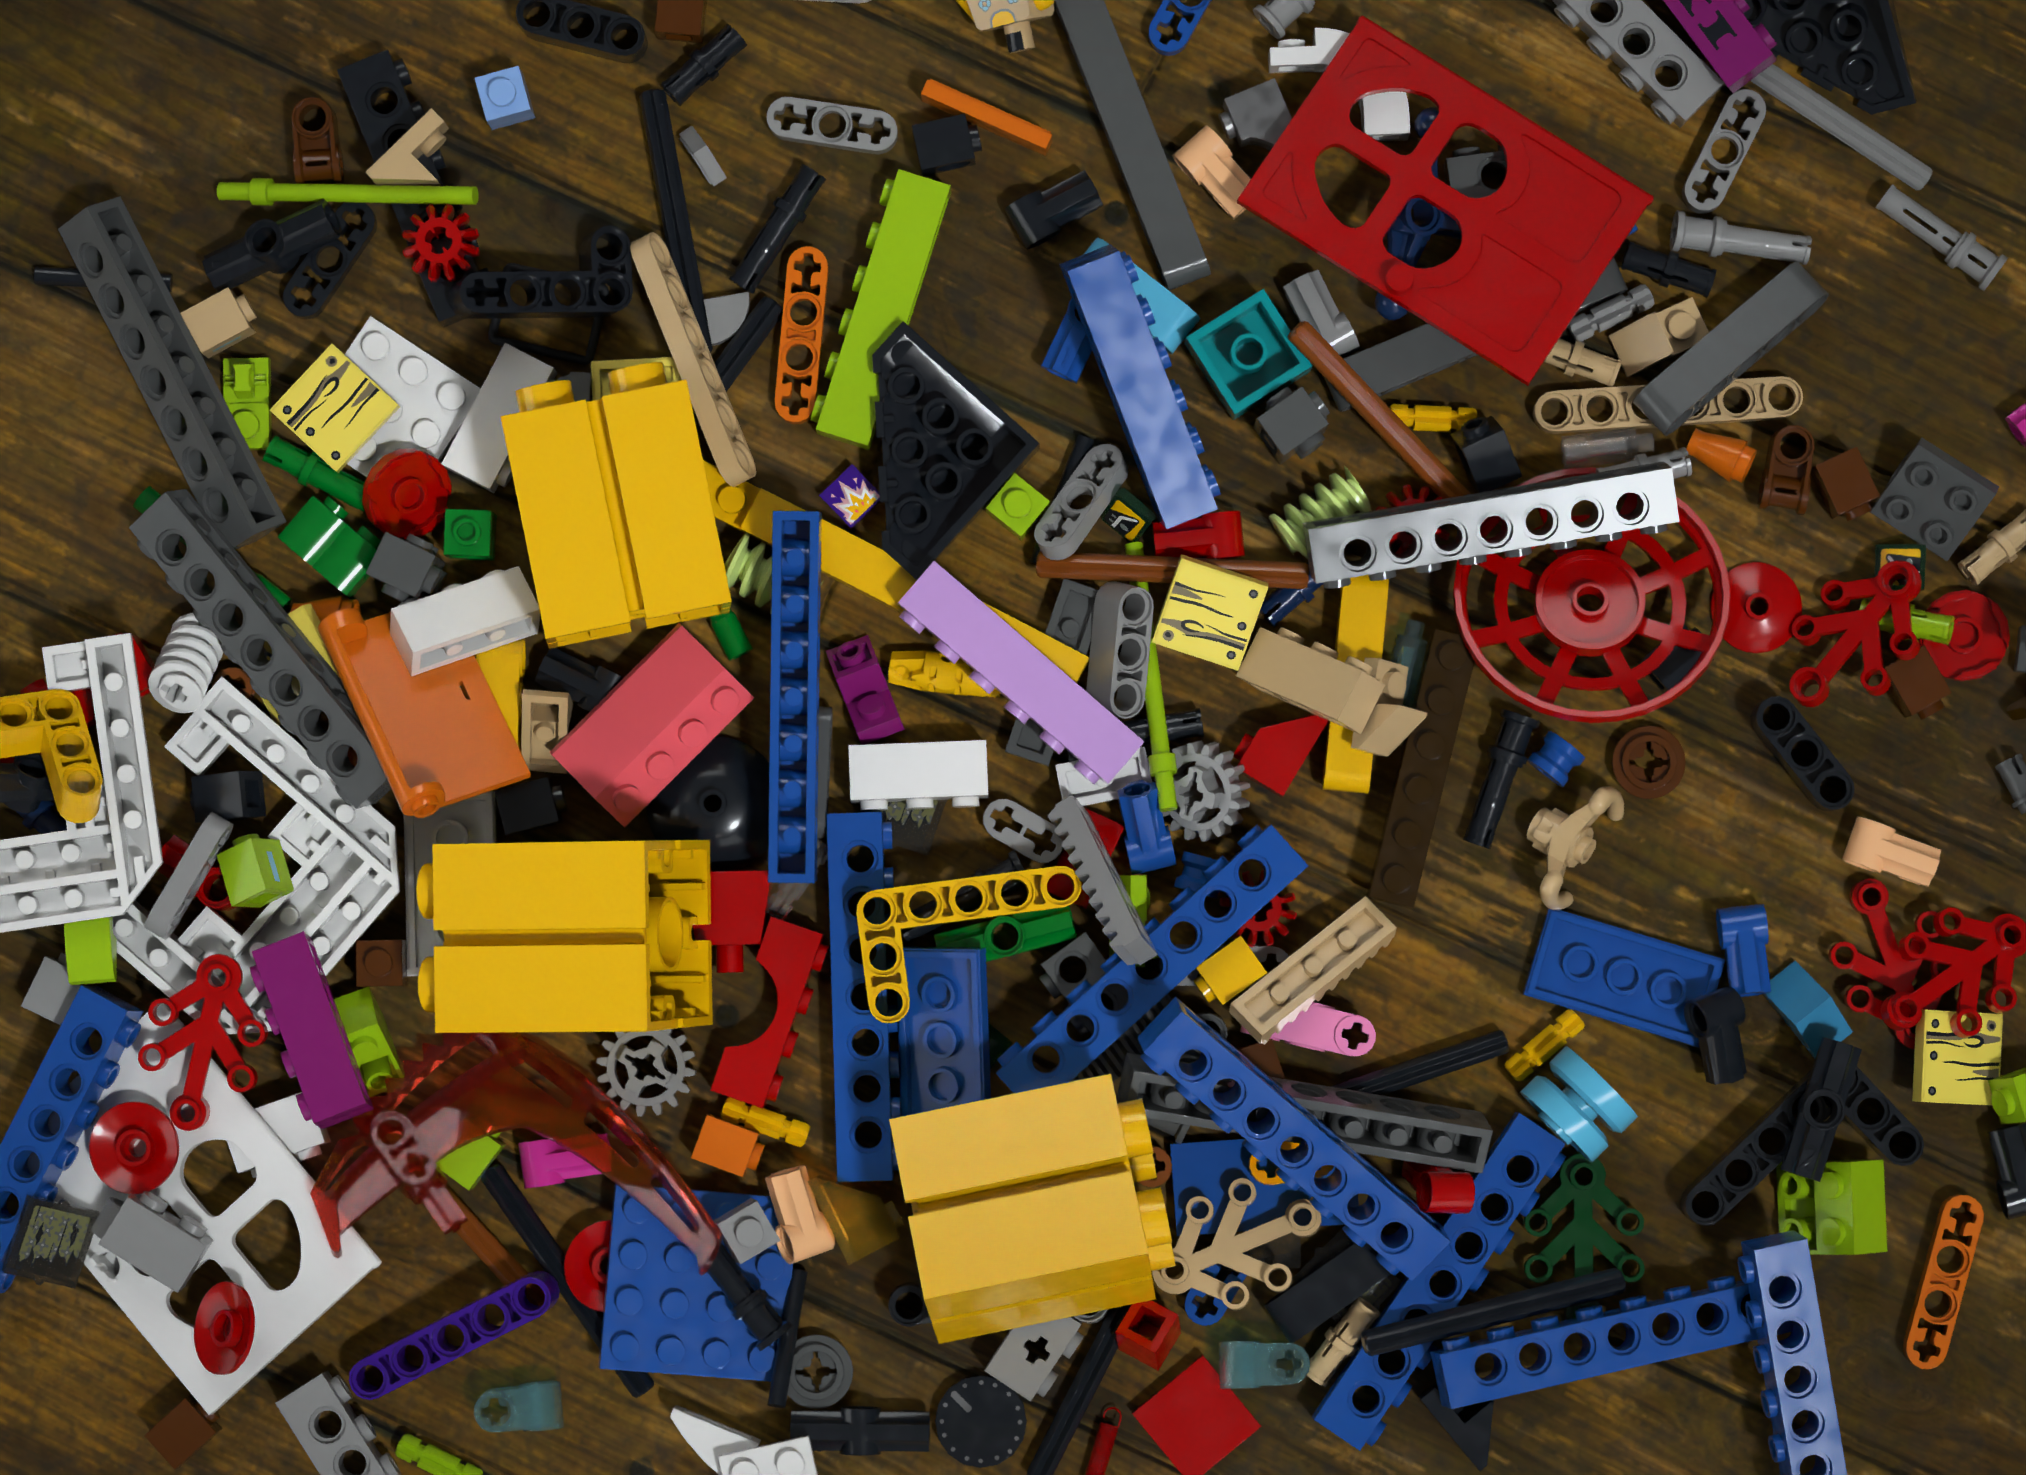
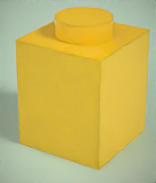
M1239 936L1196 967L1195 970L1200 976L1194 979L1193 982L1208 1003L1216 998L1220 1005H1224L1266 975L1267 971L1242 936Z

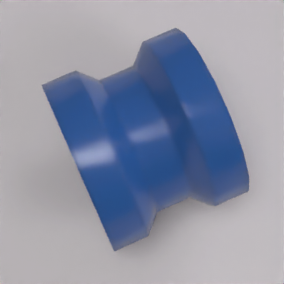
M1548 731L1544 736L1543 747L1538 752H1532L1527 761L1560 787H1564L1569 780L1568 773L1574 766H1580L1585 757L1563 738L1552 731Z
M1183 851L1181 861L1184 868L1182 875L1176 878L1174 887L1184 890L1189 886L1193 892L1197 891L1208 881L1202 873L1216 860ZM1219 890L1210 892L1207 897L1217 899Z

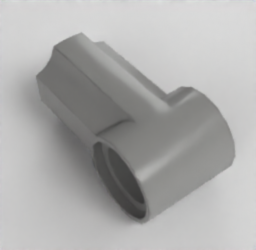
M1319 270L1304 274L1283 286L1285 296L1299 323L1302 321L1309 322L1341 357L1360 348L1349 320L1343 312L1339 313Z

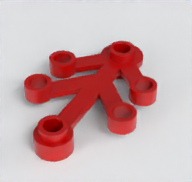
M1891 561L1885 564L1879 570L1878 575L1873 578L1849 582L1830 580L1823 585L1820 593L1823 602L1830 610H1843L1852 599L1874 598L1863 610L1815 618L1811 615H1802L1794 620L1791 628L1792 634L1804 646L1816 644L1821 636L1845 632L1816 668L1803 667L1792 675L1789 688L1799 704L1805 707H1816L1822 704L1829 695V682L1861 643L1864 670L1860 676L1862 686L1873 696L1883 695L1889 690L1891 678L1883 668L1879 621L1890 608L1892 610L1895 631L1890 638L1891 650L1897 658L1905 661L1911 660L1918 655L1920 642L1912 630L1910 602L1919 594L1922 579L1914 565L1906 561ZM1899 579L1907 580L1906 585L1902 589L1897 591L1892 589L1895 581ZM1843 590L1840 599L1836 601L1829 600L1831 592ZM1814 625L1811 634L1807 636L1800 635L1802 627ZM1911 639L1912 645L1910 648L1904 651L1898 650V645L1902 640ZM1873 675H1883V680L1880 684L1876 686L1868 685L1869 679ZM1814 684L1819 685V690L1816 694L1805 696L1807 687Z
M1876 879L1861 880L1850 891V903L1856 912L1867 915L1884 965L1858 953L1856 947L1849 942L1834 944L1829 950V961L1838 969H1851L1894 990L1895 994L1898 992L1912 993L1914 992L1912 982L1923 959L1907 961L1900 955L1897 941L1885 911L1889 901V893L1886 886ZM1868 888L1875 889L1879 895L1878 902L1873 906L1867 905L1863 900V893ZM1925 911L1920 913L1915 920V932L1925 934L1929 941L1932 942L1933 938L1938 937L1939 934L1936 930L1931 934L1926 933L1922 928V921L1926 916L1934 918L1937 912ZM1911 939L1909 949L1914 954H1918L1920 945L1916 940ZM1842 946L1848 948L1851 952V959L1847 964H1840L1835 957L1837 949ZM1931 962L1930 971L1932 976L1930 980L1939 974L1937 969L1939 963ZM1854 985L1846 991L1844 1002L1849 1010L1853 1012H1866L1883 1020L1881 1017V1006L1884 1001L1874 998L1873 992L1867 986ZM1856 990H1862L1867 996L1866 1004L1860 1008L1854 1006L1851 1001V996ZM1942 995L1923 1009L1936 1010ZM1901 1002L1900 1012L1903 1016L1909 1018L1911 1009L1907 1003ZM1910 1028L1902 1031L1895 1030V1035L1901 1044L1910 1049H1915V1034L1911 1032Z
M1948 907L1939 911L1933 919L1934 929L1939 935L1951 937L1955 934H1960L1984 942L1970 951L1931 942L1921 932H1912L1903 936L1899 941L1898 949L1900 955L1905 960L1917 961L1923 959L1949 965V967L1914 992H1898L1884 1000L1881 1006V1017L1884 1023L1893 1030L1902 1031L1915 1026L1922 1017V1009L1960 983L1957 1010L1950 1021L1951 1030L1960 1038L1976 1035L1982 1028V1018L1976 1011L1982 966L1995 958L1993 985L1986 992V1006L1994 1013H2004L2016 1005L2017 995L2011 987L2015 958L2026 952V923L2014 914H2001L1993 918L1989 923L1964 917L1959 909ZM1945 915H1949L1954 919L1955 926L1953 930L1945 926L1943 921ZM2006 928L2010 929L2014 934L2015 941L2013 944L2009 943L2004 937ZM1910 939H1914L1919 943L1920 951L1918 954H1914L1909 949ZM1997 991L2004 993L2006 997L2005 1006L1997 1003L1995 998ZM1901 1002L1909 1005L1911 1009L1909 1018L1901 1014ZM1963 1015L1971 1020L1972 1027L1970 1031H1966L1961 1025Z
M215 954L205 958L198 966L195 982L170 998H160L153 1001L148 1009L149 1018L155 1025L167 1026L177 1020L180 1011L204 998L199 1018L163 1041L143 1046L138 1054V1061L143 1069L157 1071L166 1066L169 1058L194 1043L183 1095L177 1097L170 1107V1118L173 1124L184 1131L201 1128L209 1119L210 1106L203 1097L213 1048L228 1071L227 1082L232 1090L236 1092L249 1091L255 1087L258 1081L256 1070L251 1065L246 1064L220 1022L223 1003L239 1024L237 1036L244 1046L256 1047L263 1044L268 1037V1029L263 1021L256 1019L239 991L243 981V973L239 963L234 958L225 954ZM215 969H221L226 975V980L222 986H216L211 980V974ZM161 1003L167 1004L171 1009V1015L166 1021L161 1020L157 1016V1007ZM250 1024L256 1025L260 1030V1037L255 1042L250 1041L245 1034V1030ZM151 1048L158 1050L161 1055V1060L156 1066L151 1065L146 1059V1054ZM240 1069L247 1071L250 1076V1081L245 1087L238 1085L235 1080V1075ZM184 1104L191 1105L195 1110V1116L191 1121H186L181 1116L180 1111Z

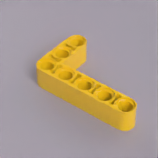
M53 689L0 697V759L41 753L60 815L73 823L91 821L99 811L102 774L77 696L63 689Z
M1053 866L877 889L867 892L860 898L857 904L856 917L870 1013L878 1021L895 1023L906 1016L909 1010L910 997L901 929L1063 908L1073 904L1078 899L1082 886L1080 878L1076 876L1073 869L1067 866ZM1055 874H1063L1072 882L1073 891L1065 900H1056L1048 893L1047 883L1050 877ZM1018 880L1026 886L1027 898L1022 905L1010 906L1003 900L1001 889L1007 881ZM972 886L980 892L982 901L976 911L964 912L957 906L955 896L961 887ZM927 892L933 896L936 902V909L933 915L928 918L914 916L910 910L909 903L915 893ZM872 898H881L889 904L890 916L882 924H872L864 916V906ZM880 943L888 944L895 950L896 962L894 966L888 970L874 968L870 962L869 955L875 945ZM886 989L898 992L902 998V1007L893 1016L880 1014L875 1005L877 995Z

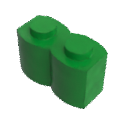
M312 496L280 533L278 538L343 594L352 598L370 577L366 574V571L381 540L363 525L358 531L344 521L349 513L331 497L327 496L322 502L317 497Z

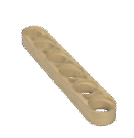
M651 232L631 242V255L682 380L687 379L691 404L716 466L723 479L730 486L735 487L756 476L754 459L670 252L662 238L658 234Z
M1784 376L1736 379L1708 402L1698 415L1692 416L1681 426L1785 419L1799 410L1803 401L1802 389L1795 380ZM1646 385L1550 391L1542 395L1533 407L1535 424L1542 431L1552 434L1656 427L1649 419H1641L1636 416L1632 409L1634 398ZM1774 386H1786L1792 391L1794 401L1791 408L1782 411L1772 407L1769 402V392ZM1738 388L1745 392L1748 397V406L1744 412L1737 414L1726 409L1723 397L1727 390ZM1594 397L1607 399L1612 406L1610 418L1604 422L1592 420L1586 410L1589 400ZM1558 400L1564 404L1567 411L1564 422L1558 425H1551L1545 422L1542 418L1541 408L1546 401Z

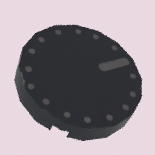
M978 1375L963 1378L948 1388L938 1404L935 1424L938 1439L950 1456L964 1465L983 1468L998 1465L1015 1453L1024 1439L1027 1419L1024 1403L1017 1392L994 1377Z

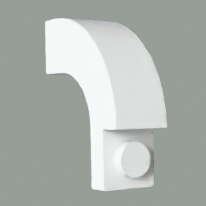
M1315 28L1313 46H1305V40L1301 39L1278 41V47H1270L1269 73H1324L1350 33L1330 28ZM1406 92L1377 93L1366 96L1358 101L1361 111L1362 132L1377 141L1408 140L1410 135V113Z

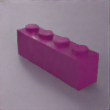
M303 931L252 951L256 965L250 967V972L259 993L266 991L271 1008L265 1010L266 1017L274 1035L281 1034L287 1050L281 1052V1058L289 1077L297 1076L302 1093L296 1095V1099L305 1121L312 1119L315 1125L325 1129L373 1110L371 1099L312 938Z

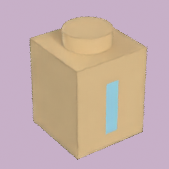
M229 287L180 313L199 350L208 359L256 333L250 321L256 319L257 316L245 294L237 297Z

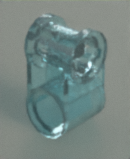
M1260 1341L1219 1342L1220 1389L1261 1388V1386L1291 1385L1299 1383L1309 1372V1356L1304 1348L1298 1344L1260 1343ZM1284 1357L1286 1360H1292L1293 1369L1285 1371L1284 1369L1277 1368V1360Z
M539 1381L524 1383L519 1386L488 1389L481 1394L475 1404V1420L482 1429L488 1432L544 1431L563 1428L561 1381ZM491 1398H498L500 1406L508 1407V1412L502 1414L499 1422L493 1421L492 1414H484L483 1408L490 1405Z

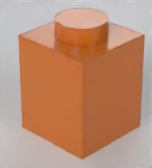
M707 1114L691 1158L744 1177L748 1168L754 1171L757 1170L765 1145L758 1143L761 1133L739 1124L728 1122L712 1114Z

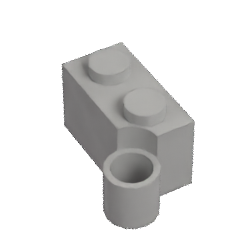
M144 1191L140 1198L131 1194L126 1198L125 1202L110 1197L91 1227V1231L101 1239L99 1245L178 1293L186 1286L213 1242L212 1238L205 1235L207 1228L189 1216L184 1215L182 1219H179L165 1209L168 1204L148 1191Z

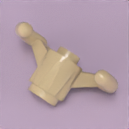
M1611 786L1598 788L1590 798L1589 803L1571 815L1557 808L1551 811L1544 807L1532 819L1527 831V839L1533 842V848L1547 855V874L1544 876L1539 889L1541 900L1547 908L1562 910L1573 903V896L1569 891L1559 892L1563 884L1566 867H1575L1578 863L1585 864L1592 856L1596 847V840L1593 839L1594 832L1590 826L1601 814L1607 810V815L1611 820L1619 821L1623 818L1624 800L1617 789Z

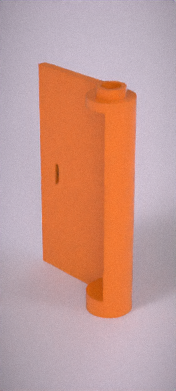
M346 608L328 615L320 622L318 626L320 637L404 815L425 818L434 814L441 807L530 778L529 768L474 655L411 677L390 635L391 612L364 621L358 609Z

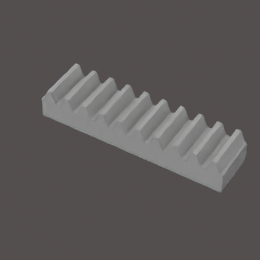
M1073 794L1055 804L1056 807L1049 813L1048 818L1056 826L1054 831L1063 841L1061 843L1062 847L1070 855L1068 857L1069 862L1077 869L1075 874L1083 883L1082 889L1090 897L1088 900L1090 905L1097 911L1095 916L1104 926L1102 929L1104 934L1111 940L1109 943L1110 947L1127 966L1133 964L1141 965L1157 956L1155 947L1090 814Z

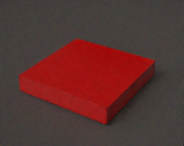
M1203 1354L1132 1412L1133 1416L1182 1475H1204L1262 1427Z

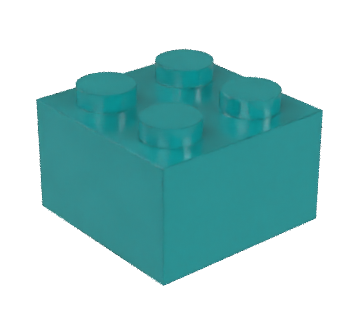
M1264 289L1188 335L1184 343L1232 420H1235L1310 373L1312 368L1310 361L1289 340L1288 334L1290 329Z

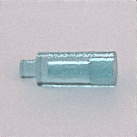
M1407 619L1404 635L1396 634L1390 662L1409 667L1403 706L1412 708L1428 642L1421 639L1425 624Z

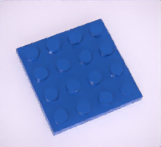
M615 1183L599 1369L771 1382L778 1339L762 1351L758 1350L756 1347L757 1339L741 1319L735 1320L731 1311L734 1306L707 1273L694 1253L680 1238L704 1219L719 1242L726 1248L712 1221L750 1198L758 1201L775 1230L779 1224L770 1196ZM774 1244L741 1265L737 1264L756 1289L761 1287L762 1290L765 1289L769 1294L767 1297L768 1302L782 1319L785 1297L792 1279L793 1264L786 1263L778 1250L777 1244Z

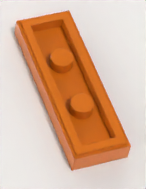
M931 78L930 80L927 79L921 92L922 102L954 116L965 114L967 122L977 124L978 127L1039 154L1047 155L1052 144V134L1050 131Z

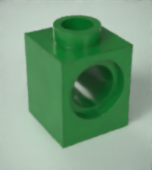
M445 509L443 555L449 559L495 561L497 515L491 510Z

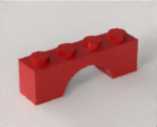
M770 916L756 961L768 971L775 983L778 996L775 1017L769 1028L756 1040L740 1046L725 1047L710 1091L759 1108H765L767 1100L776 1102L784 1080V1076L777 1074L782 1056L791 1059L799 1036L798 1032L792 1031L797 1013L806 1015L814 993V989L807 987L812 970L821 972L829 950L828 945L822 944L824 934Z

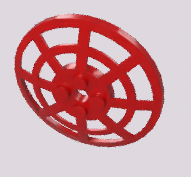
M1596 468L1562 469L1538 475L1517 486L1596 473ZM1626 493L1627 496L1619 514H1629L1636 508L1637 496L1635 493ZM1676 496L1679 522L1677 523L1693 539L1699 549L1676 562L1672 560L1669 553L1658 541L1648 534H1640V529L1622 531L1623 537L1618 540L1608 541L1604 551L1594 549L1574 551L1573 547L1554 550L1557 559L1544 570L1541 576L1518 566L1526 555L1506 557L1504 559L1495 553L1486 555L1487 561L1477 565L1497 575L1493 600L1497 625L1472 630L1466 598L1468 577L1472 565H1460L1458 559L1455 570L1453 600L1455 618L1463 643L1476 665L1494 685L1515 701L1539 713L1568 721L1603 723L1623 721L1657 710L1671 703L1690 689L1708 669L1720 648L1727 626L1730 605L1728 571L1719 545L1706 524L1685 502ZM1538 508L1543 525L1534 530L1540 529L1546 523V509ZM1590 515L1571 516L1574 522H1583L1590 517ZM1490 516L1486 518L1480 527L1481 536L1486 537L1502 520L1501 517ZM1630 541L1645 551L1660 569L1639 578L1635 570L1621 559L1627 542ZM1706 567L1712 579L1715 600L1713 625L1709 635L1683 629L1687 602L1682 579ZM1510 583L1535 594V615L1510 621L1507 604ZM1666 586L1669 587L1672 601L1669 625L1643 617L1646 605L1645 595ZM1592 594L1601 600L1603 606L1596 611H1586L1578 605L1577 600L1583 595ZM1543 632L1553 644L1560 648L1552 666L1549 667L1535 658L1519 639ZM1636 634L1661 642L1660 646L1649 658L1630 669L1620 650ZM1506 643L1509 650L1525 667L1537 676L1545 679L1537 696L1534 697L1518 689L1501 676L1487 660L1481 648ZM1675 646L1702 652L1695 665L1677 684L1662 695L1648 700L1638 680L1657 669L1671 654ZM1577 655L1588 657L1603 656L1612 676L1585 678L1568 674ZM1562 686L1584 691L1620 688L1630 707L1619 710L1586 711L1564 708L1554 705V702Z

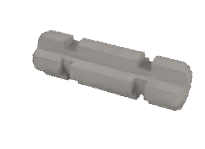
M1641 284L1629 290L1627 296L1621 294L1590 309L1588 315L1582 313L1574 317L1568 325L1571 336L1575 341L1582 342L1592 337L1594 331L1598 330L1600 333L1631 318L1634 312L1639 314L1652 308L1655 302L1650 289L1646 284Z

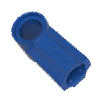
M1071 299L1067 312L1043 360L1041 368L1055 376L1077 384L1092 349L1082 323L1075 316L1076 307L1073 299Z
M1144 780L1127 783L1125 787L1117 790L1121 816L1126 830V835H1123L1131 874L1136 875L1176 866L1177 863L1168 825L1165 826L1163 814L1159 811L1156 783Z
M1764 904L1718 908L1716 910L1717 934L1721 949H1725L1729 986L1734 988L1740 997L1770 993L1771 985L1765 946L1768 944L1769 933Z

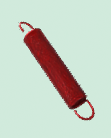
M1116 1407L1107 1408L1103 1413V1418H1105L1108 1410L1115 1409L1120 1416L1118 1426L1100 1422L1085 1475L1106 1474L1108 1461H1110L1114 1441L1117 1437V1430H1119L1118 1427L1122 1418L1121 1412Z

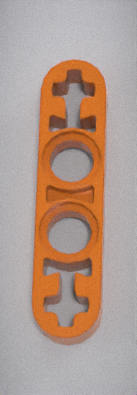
M811 246L801 247L791 254L786 272L775 389V408L781 419L793 425L803 424L811 418L818 393L829 268L824 254ZM806 256L813 257L814 264L821 266L820 272L812 273L810 284L811 289L820 288L818 296L806 291L792 293L794 285L802 288L803 275L801 271L795 270L796 264H803ZM806 300L815 305L817 316L811 324L802 326L792 320L791 310L795 303ZM802 345L811 350L813 360L807 369L797 371L789 367L786 357L791 348ZM785 375L798 380L812 378L810 386L801 383V398L808 401V407L800 408L798 415H790L789 407L782 405L783 399H790L793 392L792 382L783 384Z
M1956 1194L1950 1196L1942 1203L1939 1209L1903 1340L1905 1358L1910 1364L1921 1369L1938 1367L1944 1361L1950 1345L1984 1220L1981 1204L1969 1195ZM1962 1202L1967 1203V1211L1973 1214L1972 1221L1963 1222L1959 1232L1961 1236H1968L1966 1245L1955 1239H1942L1944 1230L1954 1233L1957 1222L1955 1218L1950 1217V1211L1952 1208H1960ZM1947 1246L1957 1248L1962 1256L1960 1267L1951 1273L1942 1271L1937 1263L1939 1251ZM1936 1290L1943 1291L1950 1301L1948 1311L1939 1317L1929 1315L1925 1308L1927 1295ZM1920 1318L1931 1324L1944 1325L1942 1334L1932 1330L1930 1344L1937 1347L1935 1355L1927 1354L1924 1361L1919 1360L1920 1353L1913 1349L1915 1341H1924L1928 1329L1918 1327Z

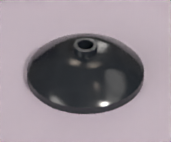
M716 736L646 806L649 825L655 839L710 840V872L734 871L752 863L768 849L770 763L750 745L733 738ZM710 795H718L721 798V808L716 812H709L705 808V800Z

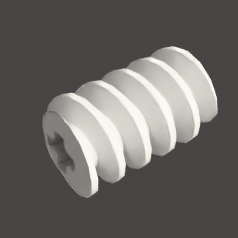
M193 613L180 616L173 623L165 645L162 647L148 680L149 691L159 704L173 712L184 714L194 712L200 707L203 696L207 692L214 672L224 653L221 648V641L212 630L201 625Z

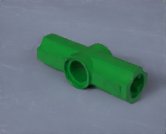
M1066 906L1059 909L999 916L992 920L935 934L934 937L936 947L986 948V962L1073 940L1077 938V933L1070 907ZM1003 923L1012 924L1018 932L1017 944L1009 950L1000 949L994 942V931Z

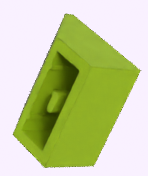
M370 987L334 999L369 1097L407 1084L406 1076L385 1018Z
M1884 1159L1827 1160L1820 1182L1781 1170L1782 1162L1776 1167L1779 1233L1794 1230L1808 1239L1810 1255H1859L1888 1252Z

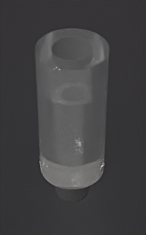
M1634 427L1561 436V452L1565 469L1634 461V456L1639 455V452L1654 451L1653 434H1636Z

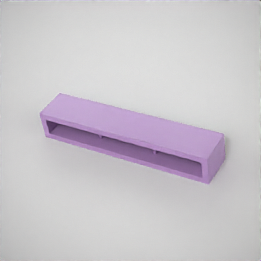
M933 561L897 603L904 609L899 617L918 634L925 628L939 640L934 645V648L953 664L962 659L974 671L968 677L985 692L990 694L996 689L1009 701L1003 707L1021 723L1025 724L1029 719L1033 720L1044 730L1038 737L1056 753L1060 754L1066 749L1079 761L1073 767L1092 784H1095L1099 779L1109 784L1144 743L1139 736L937 562Z

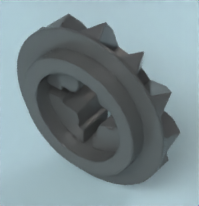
M814 1334L796 1340L788 1396L799 1405L807 1408L819 1409L835 1404L847 1393L852 1382L853 1365L848 1351L834 1338ZM814 1351H818V1358H820L822 1366L837 1370V1372H830V1375L822 1377L819 1391H815V1384H813L811 1376H804V1373H796V1370H803L811 1366Z

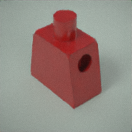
M768 870L710 872L711 924L693 925L695 940H711L712 946H716V973L744 972L743 945H761L765 934L772 883H768Z

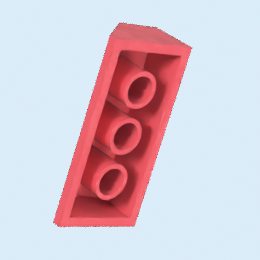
M678 623L549 753L625 828L754 697Z

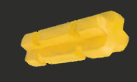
M1392 404L1389 406L1406 426L1413 427L1415 431L1450 432L1451 429L1458 431L1461 430L1464 423L1477 418V410L1469 407H1458L1456 411L1452 410V407L1415 405L1414 408H1408V404Z
M1568 1009L1555 1019L1557 1022L1555 1025L1549 1024L1522 1047L1524 1051L1521 1054L1516 1052L1505 1062L1506 1070L1515 1080L1523 1081L1534 1071L1532 1068L1535 1065H1542L1567 1043L1566 1039L1568 1037L1573 1038L1584 1029L1585 1024L1574 1010Z
M731 1097L725 1100L721 1111V1118L734 1124L743 1123L745 1128L775 1139L785 1138L786 1143L797 1147H802L806 1143L810 1131V1126L807 1123L796 1119L792 1121L786 1120L787 1116L754 1105L750 1107L745 1105V1102Z

